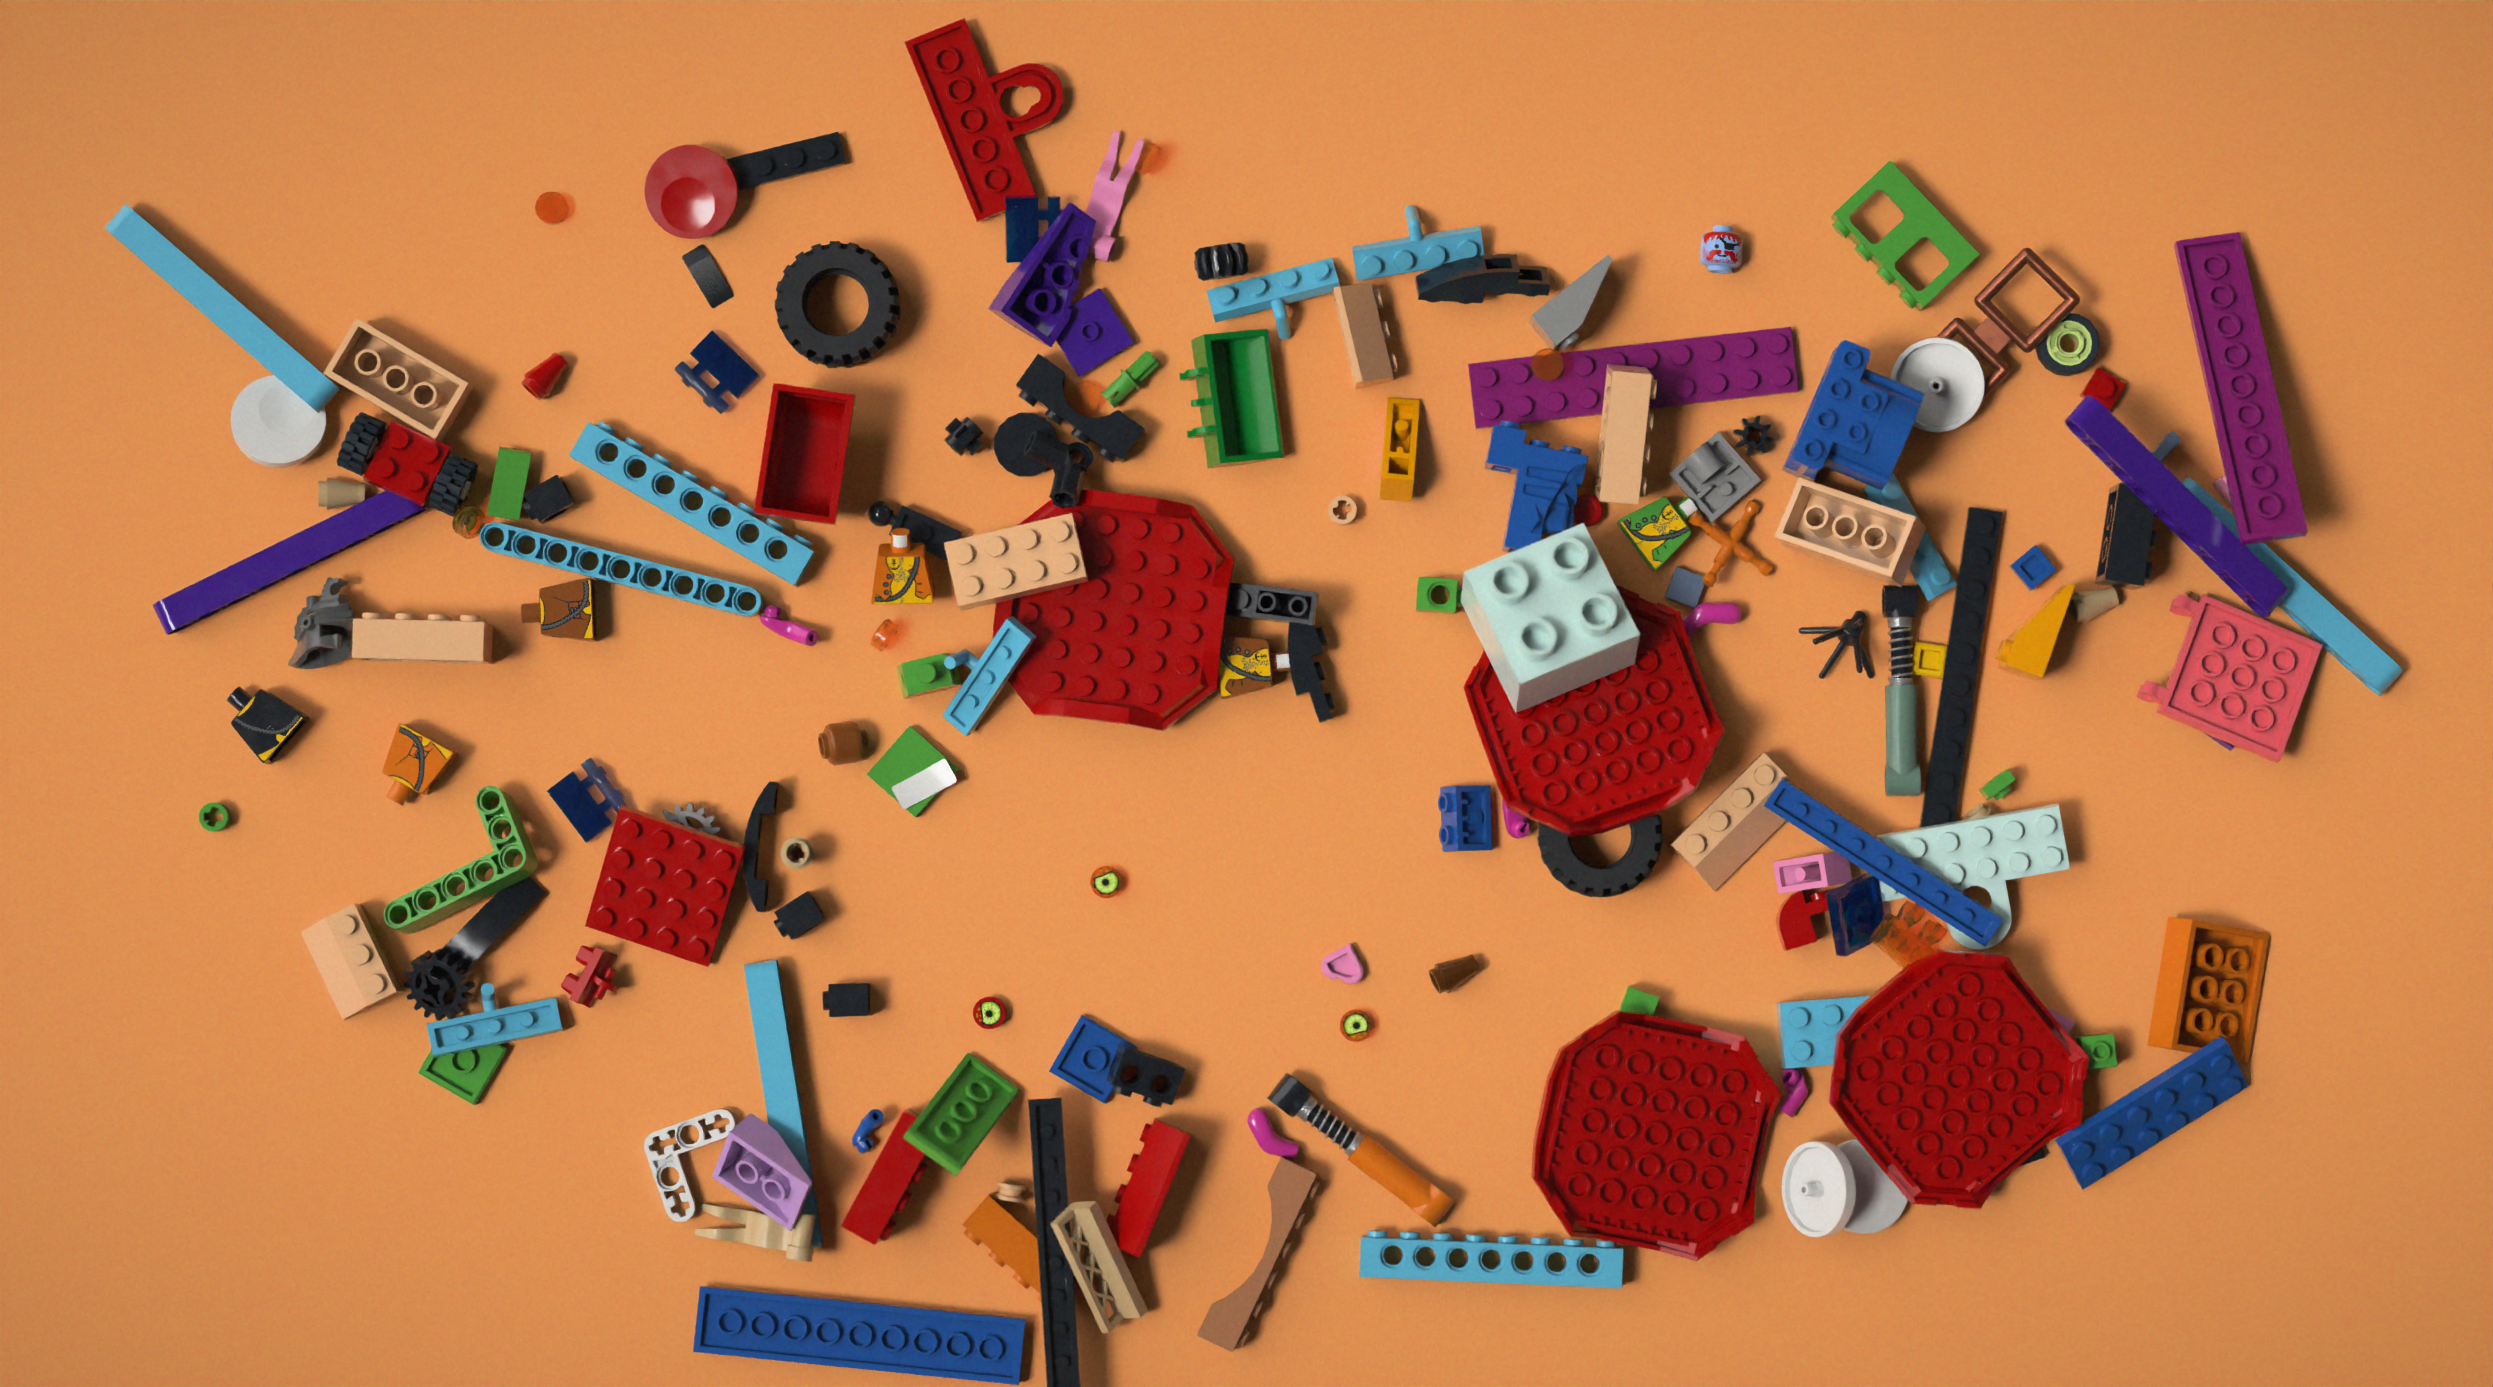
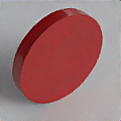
M699 144L680 145L664 152L650 167L644 186L645 202L650 215L663 230L680 238L699 239L718 232L731 220L739 201V183L731 164L716 150Z

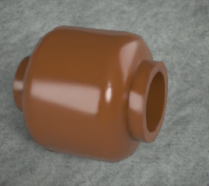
M853 721L827 724L823 733L818 735L822 759H827L832 765L859 762L862 758L863 750L868 749L866 731H860L858 725Z

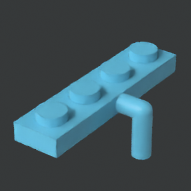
M1408 205L1404 210L1409 237L1352 246L1357 281L1432 269L1456 260L1484 255L1480 225L1422 235L1420 218L1414 205Z
M1328 258L1207 290V295L1215 323L1272 308L1279 338L1288 339L1291 336V330L1285 304L1331 293L1333 288L1339 287L1340 284L1333 259Z
M1893 472L1882 491L1869 485L1863 488L1871 502L1919 519ZM1925 530L1909 569L1927 601H1930L1957 584Z
M1011 616L1005 620L980 659L967 649L946 657L944 660L946 668L953 669L965 664L972 671L942 716L963 735L968 736L972 734L1037 636Z
M485 983L481 987L484 1012L426 1024L433 1058L562 1031L556 997L497 1009L494 986L490 983Z

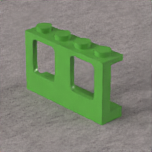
M1891 160L1830 217L1834 221L1832 227L1844 239L1848 236L1857 245L1854 248L1856 253L1864 261L1868 262L1871 260L1879 268L1876 271L1878 276L1887 285L1890 286L1893 283L1902 292L1899 294V297L1910 309L1916 307L1920 311L1980 255ZM1876 191H1882L1903 212L1904 218L1880 242L1872 244L1851 223L1850 216ZM1921 238H1927L1947 258L1949 264L1925 289L1917 291L1896 270L1895 263Z

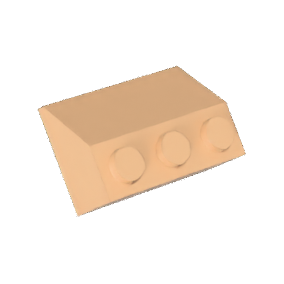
M1371 283L1334 287L1333 299L1355 389L1393 381V372H1397L1398 367L1394 352H1387L1385 341L1391 339L1387 322H1380L1378 309L1383 308L1379 289L1373 290Z
M354 903L301 932L343 1020L402 992L361 904Z

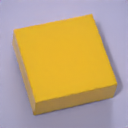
M1914 642L1911 661L1913 663L1911 666L1912 675L1943 679L1948 646Z

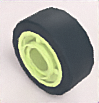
M2069 313L2035 349L2037 357L2045 369L2055 375L2071 376L2079 374L2094 362L2099 352L2100 340L2098 332L2090 320L2080 314ZM2067 336L2073 339L2075 342V350L2068 353L2061 349V337Z

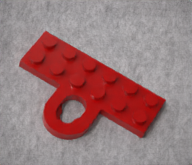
M965 18L905 41L977 223L1036 200L1037 196L1014 139L1047 126L1059 115L1063 106L1064 95L1060 80L1055 73L1043 65L1026 63L988 77ZM1015 86L1023 88L1032 86L1040 91V100L1032 105L1025 115L1015 118L1008 116L1001 109V97L1010 88Z

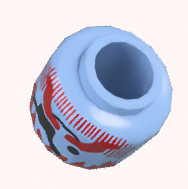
M1715 225L1713 226V231L1702 235L1700 262L1707 267V272L1729 274L1733 273V268L1741 265L1743 239L1739 234L1732 233L1733 227Z

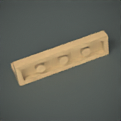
M1097 1201L1072 1202L1051 1223V1226L1101 1332L1110 1333L1124 1318H1141L1148 1309ZM1069 1220H1071L1074 1226L1072 1238L1069 1237L1064 1227ZM1081 1246L1084 1247L1086 1252L1085 1265H1082L1079 1259ZM1093 1274H1096L1099 1279L1098 1293L1095 1292L1092 1286ZM1106 1301H1109L1114 1311V1314L1109 1319L1105 1314Z

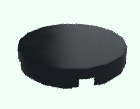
M1018 413L1008 417L999 426L994 437V452L998 462L1007 472L1018 477H1033L1044 473L1049 468L1023 454L1025 445L1035 429L1058 440L1053 426L1045 418L1034 413Z

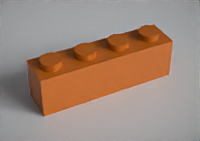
M989 1194L962 1224L967 1228L964 1234L977 1246L981 1242L984 1243L991 1250L988 1254L989 1257L1002 1268L1005 1264L1011 1267L1016 1272L1012 1277L1024 1288L1028 1289L1032 1286L1040 1293L1037 1299L1041 1302L1037 1235L996 1198ZM1073 1273L1074 1294H1076L1081 1288Z

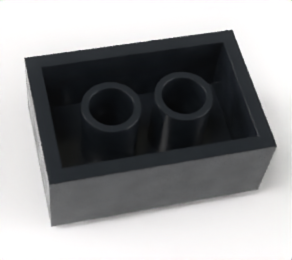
M2118 483L2109 488L2095 584L2135 590L2144 586V581L2150 580L2152 562L2147 560L2149 549H2154L2157 530L2152 529L2154 516H2158L2124 483Z

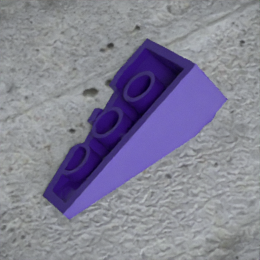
M1068 203L1007 279L988 309L1014 328L1046 346L1052 347L1069 321L1072 311L1070 306L1075 290L1077 291L1079 286L1080 270L1083 260L1086 259L1096 221L1074 204Z

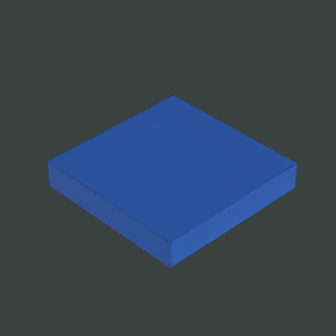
M1081 1015L1049 1072L1105 1104L1114 1085L1106 1081L1119 1043L1134 1049L1138 1047Z

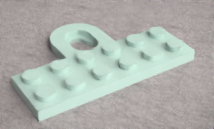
M2058 803L1875 835L1963 892L1972 886H1980L1990 893L1991 905L1989 909L2001 916L2003 921L1985 947L1946 923L1951 936L1959 944L1970 949L1993 947L2008 933L2011 925V909L2005 880L2070 869ZM1871 875L1876 903L1907 898Z

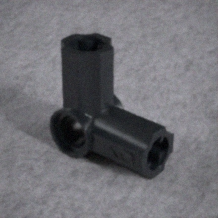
M1035 429L1025 445L1023 454L1054 470L1055 476L1049 495L1053 500V504L1062 509L1067 507L1074 508L1079 502L1086 471L1093 462L1092 451L1083 443L1073 442L1067 445Z

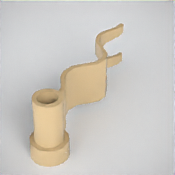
M699 1203L700 1210L725 1220L744 1224L746 1228L696 1229L695 1235L787 1251V1259L812 1262L814 1248H811L815 1215L800 1213L795 1227L790 1231L766 1214Z

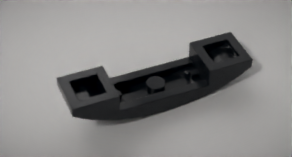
M769 781L762 790L752 809L744 839V845L746 846L743 855L745 881L751 901L757 912H766L769 880L756 879L762 816L763 814L776 815L779 783Z
M530 876L499 891L442 948L443 956L453 952V960L458 962L463 959L465 962L461 968L464 971L470 970L477 963V960L521 916H524L546 892Z

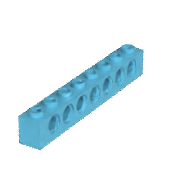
M601 421L596 426L590 422L587 423L569 454L571 458L790 584L798 586L816 555L810 549L813 543L795 534L793 539L782 533L785 527L767 518L765 523L754 517V509L742 502H739L736 507L725 501L728 494L711 485L710 489L706 490L699 486L700 478L683 469L681 474H678L670 469L672 462L656 453L653 458L641 452L644 446L628 437L625 442L613 436L616 430ZM608 445H615L618 448V456L612 462H606L602 458L603 449ZM637 461L645 462L647 470L644 476L633 478L630 474L632 464ZM665 477H671L675 482V487L669 494H661L658 490L660 480ZM693 493H698L703 498L702 506L698 510H689L686 506L687 498ZM722 509L729 510L731 514L729 524L723 527L717 526L714 522L715 514ZM747 526H756L759 529L758 539L752 543L745 542L742 538L743 530ZM776 542H784L787 545V554L781 559H774L770 554L771 546Z
M1368 1230L1367 1236L1360 1237L1359 1277L1622 1288L1623 1248L1616 1247V1242L1596 1240V1246H1583L1582 1239H1564V1244L1560 1245L1550 1244L1551 1238L1531 1237V1243H1518V1237L1498 1236V1242L1485 1241V1235L1467 1234L1465 1240H1452L1453 1234L1433 1233V1239H1421L1419 1232H1400V1238L1387 1237V1231ZM1392 1245L1398 1246L1402 1250L1401 1260L1394 1264L1386 1262L1383 1257L1385 1249ZM1422 1247H1429L1435 1252L1433 1262L1428 1265H1422L1416 1260V1254ZM1456 1248H1461L1467 1252V1261L1462 1266H1454L1449 1262V1255ZM1487 1250H1495L1500 1255L1498 1265L1493 1268L1485 1267L1482 1264V1255ZM1521 1251H1527L1533 1257V1262L1527 1269H1519L1515 1266V1256ZM1553 1253H1561L1565 1257L1564 1267L1557 1271L1549 1269L1547 1265L1548 1257ZM1586 1254H1593L1598 1259V1265L1592 1272H1585L1580 1267V1260Z

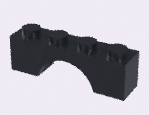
M1038 353L1016 384L1017 389L1021 391L1018 396L1032 407L1036 403L1047 409L1044 415L1059 426L1064 421L1074 428L1071 434L1083 443L1087 444L1089 440L1100 447L1098 453L1108 461L1114 463L1118 459L1123 463L1144 434L1145 429L1119 410L1100 418L1086 417L1074 411L1064 396L1065 372Z

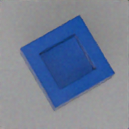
M2036 545L2009 566L2029 591L2033 590L2056 571L2055 567Z

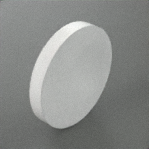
M1945 337L1926 338L1909 346L1897 359L1890 377L1894 381L1925 393L1913 426L1929 432L1949 431L1966 423L1978 410L1985 392L1984 371L1976 355L1964 344Z
M275 375L253 381L239 393L231 411V431L238 448L252 461L273 468L290 467L307 460L320 447L326 432L325 408L319 413L316 412Z
M1857 1139L1848 1140L1837 1145L1845 1154L1852 1167L1856 1186L1854 1208L1843 1230L1857 1234H1869L1888 1228L1902 1214L1907 1204V1198L1884 1174Z
M1824 1141L1807 1142L1792 1152L1785 1165L1782 1177L1784 1207L1792 1224L1804 1235L1809 1237L1835 1235L1847 1224L1854 1208L1856 1186L1853 1170L1845 1154L1834 1144Z

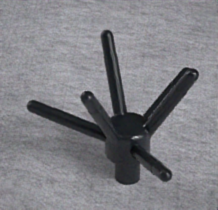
M1855 611L1852 618L1844 620L1841 627L1799 628L1800 634H1823L1812 640L1814 645L1834 637H1838L1840 640L1819 674L1820 679L1825 678L1846 645L1854 647L1856 671L1862 673L1864 667L1868 678L1874 677L1860 642V637L1864 632L1862 625L1867 618L1862 611Z

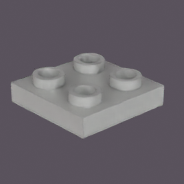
M1719 431L1668 474L1710 523L1761 481Z

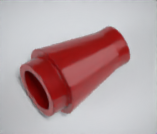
M554 352L549 358L525 373L524 376L526 378L521 384L532 396L541 400L544 396H549L569 364L562 356Z

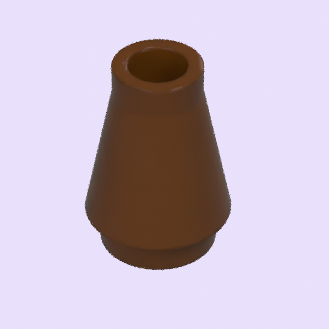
M1471 954L1463 958L1436 963L1434 965L1435 968L1429 970V976L1439 994L1445 991L1449 994L1471 976L1480 972L1476 959Z

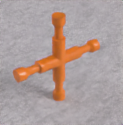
M1748 501L1745 506V513L1740 520L1736 521L1729 534L1718 526H1712L1706 522L1697 511L1690 516L1689 523L1701 527L1708 532L1707 535L1722 545L1713 560V567L1702 579L1705 585L1709 587L1714 586L1717 581L1718 572L1721 567H1725L1732 554H1735L1744 562H1750L1756 566L1758 571L1764 576L1771 572L1773 566L1770 563L1761 561L1754 556L1753 551L1740 543L1748 528L1747 523L1760 508L1757 503Z

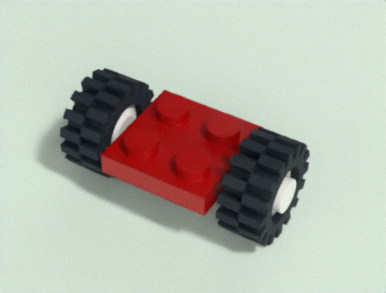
M360 412L355 417L354 422L351 423L350 430L347 431L346 438L341 444L342 448L338 453L337 465L363 476L364 481L422 507L431 492L430 507L452 517L456 516L472 488L471 485L474 483L478 464L455 453L449 456L451 452L450 446L391 420L386 430V422Z

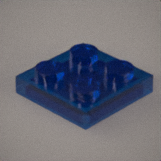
M1867 872L1826 893L1837 956L1847 957L1888 935L1879 879Z

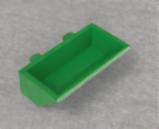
M1268 329L1203 334L1192 339L1191 344L1195 368L1186 370L1185 373H1179L1180 381L1196 380L1199 399L1191 400V407H1200L1202 427L1187 431V438L1204 437L1208 468L1237 466L1285 458Z

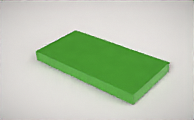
M967 1053L903 1138L957 1176L1021 1090L973 1055Z

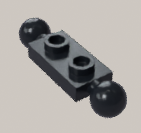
M885 501L873 503L868 510L869 520L875 526L884 527L889 524L892 526L891 530L896 528L909 529L911 543L925 544L927 553L947 562L944 543L958 540L962 534L961 531L903 505L898 514L894 513L892 506Z

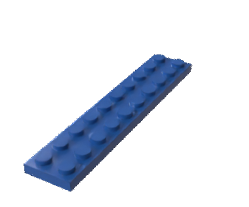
M700 1286L693 1352L1019 1385L1026 1319Z

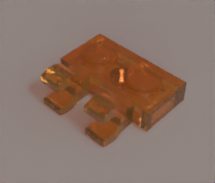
M1906 901L1901 906L1896 917L1887 913L1869 940L1901 968H1905L1909 964L1934 952L1935 950L1931 947L1944 938L1947 929L1937 922L1935 924L1928 919L1922 926L1920 933L1916 935L1909 928L1918 923L1926 911L1915 903L1913 905L1911 902Z

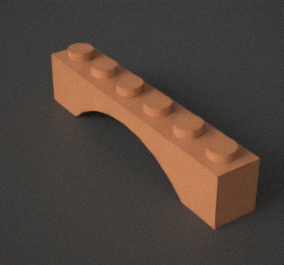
M1280 1157L1267 1185L1271 1201L1272 1222L1264 1254L1253 1273L1240 1287L1210 1305L1197 1336L1232 1353L1235 1346L1242 1348L1250 1331L1244 1327L1250 1316L1253 1318L1257 1317L1264 1302L1259 1299L1263 1287L1270 1289L1278 1272L1272 1269L1277 1257L1284 1259L1292 1241L1286 1238L1292 1227L1298 1230L1306 1213L1301 1210L1305 1198L1312 1200L1320 1182L1314 1180L1317 1175L1316 1172L1289 1159Z

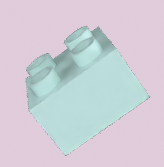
M1584 523L1464 572L1461 604L1515 713L1635 664L1640 633Z

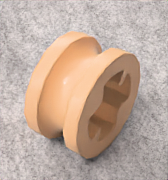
M1337 496L1330 501L1328 506L1329 518L1337 525L1344 526L1350 524L1357 514L1356 504L1348 496ZM1338 502H1346V507L1348 505L1351 506L1352 512L1347 513L1346 519H1338L1339 514L1335 517L1333 509L1338 508Z
M997 1182L1000 1191L998 1194H995L996 1199L1019 1203L1024 1202L1021 1193L1026 1190V1186Z

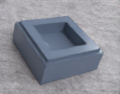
M2171 431L2166 434L2151 453L2162 463L2178 445L2181 438Z
M1676 566L1664 598L1695 609L1704 587L1702 582L1703 576Z

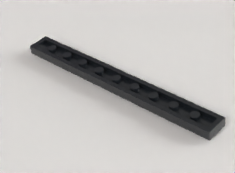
M1973 507L1968 508L1947 641L1948 647L1944 676L1941 680L1919 828L1954 822L2002 512Z
M1062 1097L1029 1099L1047 1387H1081L1073 1271L1051 1226V1223L1069 1206ZM1069 1220L1064 1227L1069 1237H1071Z

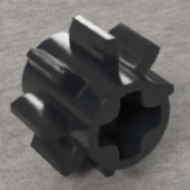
M1757 416L1754 422L1750 424L1747 419L1743 418L1741 424L1744 429L1733 431L1734 435L1740 436V441L1735 445V448L1745 447L1748 457L1754 449H1758L1759 453L1764 454L1765 448L1762 444L1764 442L1772 443L1774 440L1772 437H1768L1766 432L1770 429L1771 424L1766 426L1759 424L1760 416ZM1749 428L1752 432L1757 430L1760 432L1761 436L1757 439L1759 444H1756L1754 440L1750 442L1746 440L1745 437L1749 434Z
M955 417L945 428L949 435L944 441L959 456H962L966 451L973 456L983 445L979 440L984 434L983 431L968 417L962 422Z

